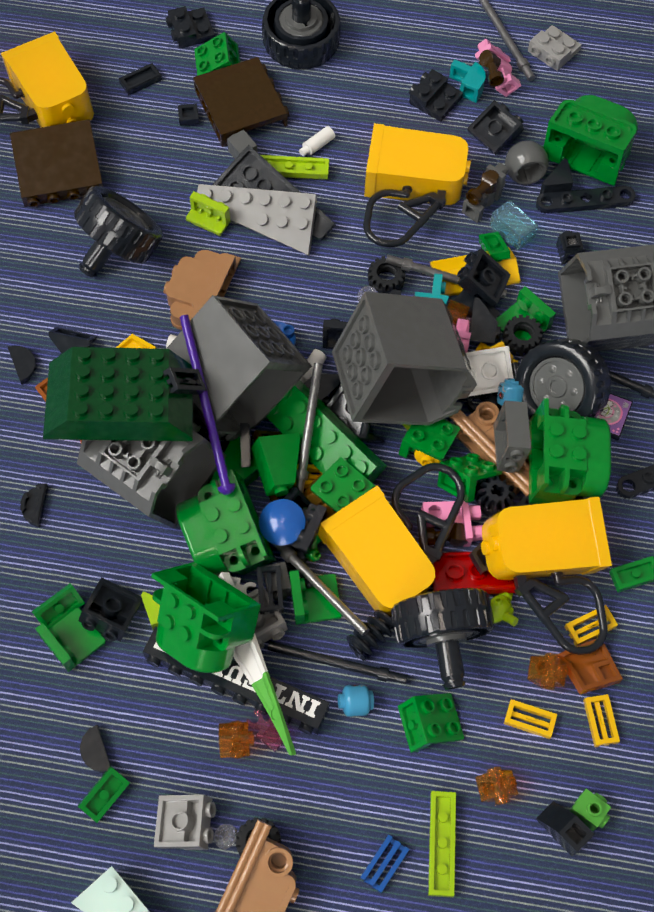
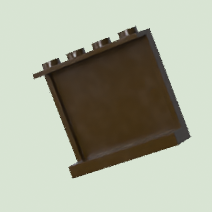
M258 57L193 77L195 92L222 147L228 146L227 138L242 130L246 132L282 120L285 127L287 126L288 108L286 105L283 106L279 91H275L273 79L268 77L267 68Z
M90 119L10 133L21 198L25 207H37L44 203L54 204L67 199L76 200L83 197L92 186L103 187Z

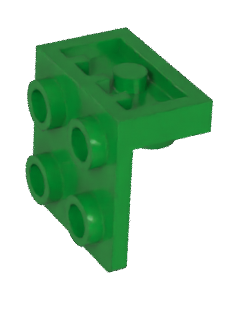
M226 32L194 49L197 76L240 63L238 44Z
M525 286L519 291L517 302L496 318V321L498 322L497 326L501 327L500 331L503 333L509 319L512 320L514 316L518 318L519 315H523V317L529 315V319L534 317L536 323L539 322L541 324L540 328L543 329L544 333L552 326L556 313ZM514 332V335L520 340L531 339V335L528 332Z
M444 419L431 425H411L402 440L398 455L407 458L411 451L415 452V449L439 461H443L457 437L460 427Z
M474 453L440 461L441 464L447 465L456 471L462 479L465 487L464 501L467 503L474 501L477 480L502 474V471H497L495 463L485 461L478 454ZM439 471L437 486L457 497V488L453 480L447 474Z
M340 457L311 486V491L335 512H338L373 489L375 485Z
M299 570L289 571L296 625L342 618V614L314 586L310 589L306 588L304 578L299 577ZM336 575L317 576L339 598Z
M79 608L73 610L49 629L43 623L36 628L40 638L68 672L106 643L97 630L88 631L83 628L82 623L78 621L82 612Z
M450 693L413 696L398 705L411 753L419 752L431 744L455 742L464 739Z

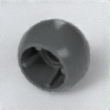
M530 140L521 141L512 146L505 159V166L509 168V177L516 183L524 185L539 181L547 172L549 165L548 154L544 147Z

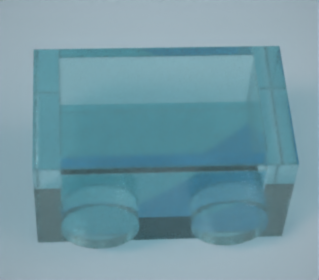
M510 200L495 210L490 220L492 229L495 232H499L506 242L517 250L536 236L538 225Z

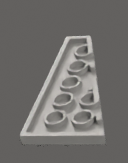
M198 184L197 193L204 194L210 199L222 202L229 207L231 221L310 256L317 204L316 194Z

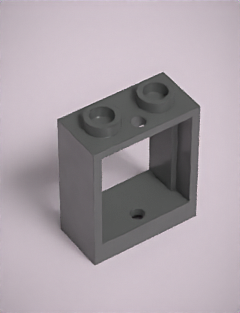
M505 400L493 424L497 471L514 473L520 471L531 450L527 402Z

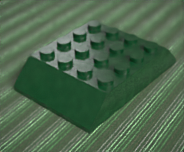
M71 347L49 362L43 439L193 441L192 394L171 393L170 389L173 385H168L166 381L170 377L164 376L163 373L169 367L192 369V365L170 349ZM177 377V379L191 378V377Z

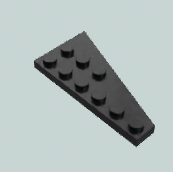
M250 145L239 154L213 183L216 186L301 193ZM316 207L312 236L323 240L336 224Z

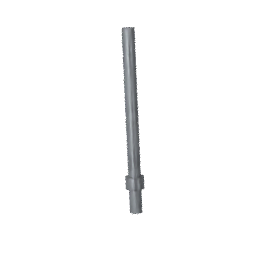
M479 0L517 61L516 65L519 70L525 74L528 81L534 80L535 75L530 69L528 60L521 55L489 1Z
M387 255L385 263L399 266L401 270L408 272L412 270L434 277V273L443 274L442 280L455 284L459 280V277L455 274L412 262L413 260L404 257V259ZM507 290L503 291L502 298H505Z
M314 363L300 459L298 470L296 471L295 487L302 493H304L305 480L308 481L309 475L307 466L323 367L321 363Z
M273 544L281 552V557L299 570L362 636L369 632V628L305 565L291 546Z

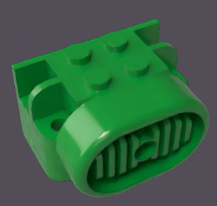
M584 95L576 100H565L549 120L544 149L550 161L559 164L565 158L568 160L570 169L615 186L618 174L624 168L626 160L630 155L634 138L638 132V123L632 112L624 106L595 95Z
M544 398L529 420L531 450L529 452V503L544 504L573 501L577 496L602 497L607 490L611 475V432L608 422L601 418L580 416L577 412L570 411L568 405L562 404L559 409L549 408V399Z
M233 469L228 470L230 483H235L236 485L233 493L229 495L221 494L218 491V487L221 486L220 479H213L210 481V484L205 485L199 490L198 495L176 505L177 519L194 562L216 576H219L221 572L229 571L237 575H244L256 570L257 567H263L276 561L269 541L264 538L260 531L259 516L245 481Z
M196 562L152 573L151 578L164 586V588L154 591L152 597L160 605L156 632L157 645L182 665L194 671L216 673L227 669L232 663L235 647L252 641L261 604Z

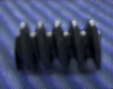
M375 610L374 617L369 616L367 623L363 622L369 628V632L366 635L362 636L355 629L353 631L354 635H348L346 638L351 650L363 661H366L363 655L364 652L369 656L372 655L371 646L377 650L379 649L377 640L382 643L386 642L384 634L389 637L393 636L390 630L391 627L393 628L392 618L381 610Z

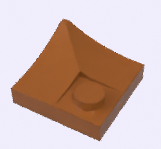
M596 639L591 640V641H588V642H585V643L580 644V645H577V646H587V645H590V644H592ZM604 643L598 650L590 654L577 655L563 651L554 657L555 661L563 668L573 682L579 695L618 684L623 680Z

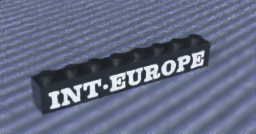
M155 626L143 650L147 663L154 667H159L160 665L166 667L169 673L180 677L182 674L197 686L204 684L211 687L210 690L215 694L223 696L225 693L233 697L232 700L240 705L245 706L247 703L254 706V710L258 713L268 714L236 661L232 660L231 665L227 669L216 673H204L189 669L157 645V627ZM270 677L286 725L292 723L299 726L298 729L303 733L311 735L313 732L318 735L329 711L330 702Z

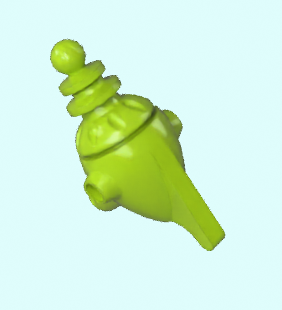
M504 592L490 600L494 623L503 620L512 626L517 625L519 619L513 616L514 609L511 604L513 593Z

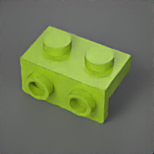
M193 191L190 196L191 210L186 216V221L221 236L231 222L229 207L222 202L214 201L204 194Z

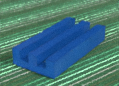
M388 835L360 879L379 893H382L409 849ZM389 843L393 845L373 878H368L367 876ZM397 849L400 850L401 854L379 886L376 881Z

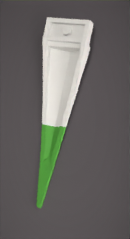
M221 572L218 577L235 587L230 573ZM254 633L252 641L235 647L233 657L264 705L289 755H296Z

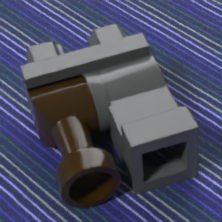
M500 162L495 167L489 164L486 167V171L482 174L480 185L466 193L462 213L478 223L483 217L484 208L491 206L494 200L498 201L501 198L509 168Z

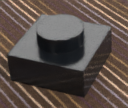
M197 104L177 105L180 126L199 124Z

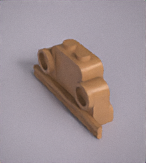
M201 250L196 253L194 258L183 257L178 265H174L170 281L166 282L163 292L166 294L168 305L170 306L171 323L176 329L183 330L180 316L188 315L189 320H191L212 295L225 296L241 258L228 253L219 254L209 250Z
M482 402L468 417L461 410L449 416L456 426L460 427L457 438L472 453L478 454L483 460L491 461L497 466L493 424L499 414L498 407L491 402ZM529 454L519 472L507 473L502 471V474L499 475L500 481L507 478V485H514L512 492L516 495L522 491L526 496H529Z
M257 820L216 912H286L285 910L289 902L294 904L300 889L296 887V875L291 871L293 866L292 853L285 845L267 837L272 827L271 825Z

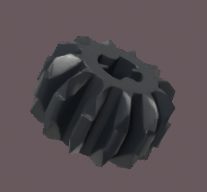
M499 475L496 476L495 480L488 477L486 482L482 481L480 483V489L477 490L479 505H485V511L492 509L493 514H496L498 509L502 511L506 507H512L513 500L516 497V494L512 492L514 485H507V478L500 481Z

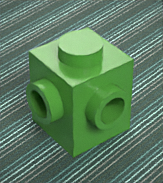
M585 789L569 810L591 831H594L598 826L603 828L611 817L607 814L611 808L607 804V800L598 793L593 794L588 789Z

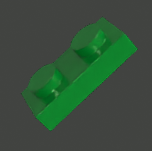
M499 232L479 235V243L482 249L496 262L510 258V250Z
M647 557L610 569L609 574L617 592L654 582V557Z
M69 583L34 609L32 613L40 624L43 623L49 629L73 610L81 607L85 602L73 585Z
M109 767L77 807L98 823L130 782L114 768Z

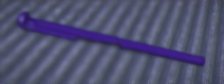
M182 315L180 316V321L192 369H199L206 387L189 316ZM207 390L199 394L221 481L218 491L223 495H229L234 492L236 485L235 483L231 484L228 478V471Z

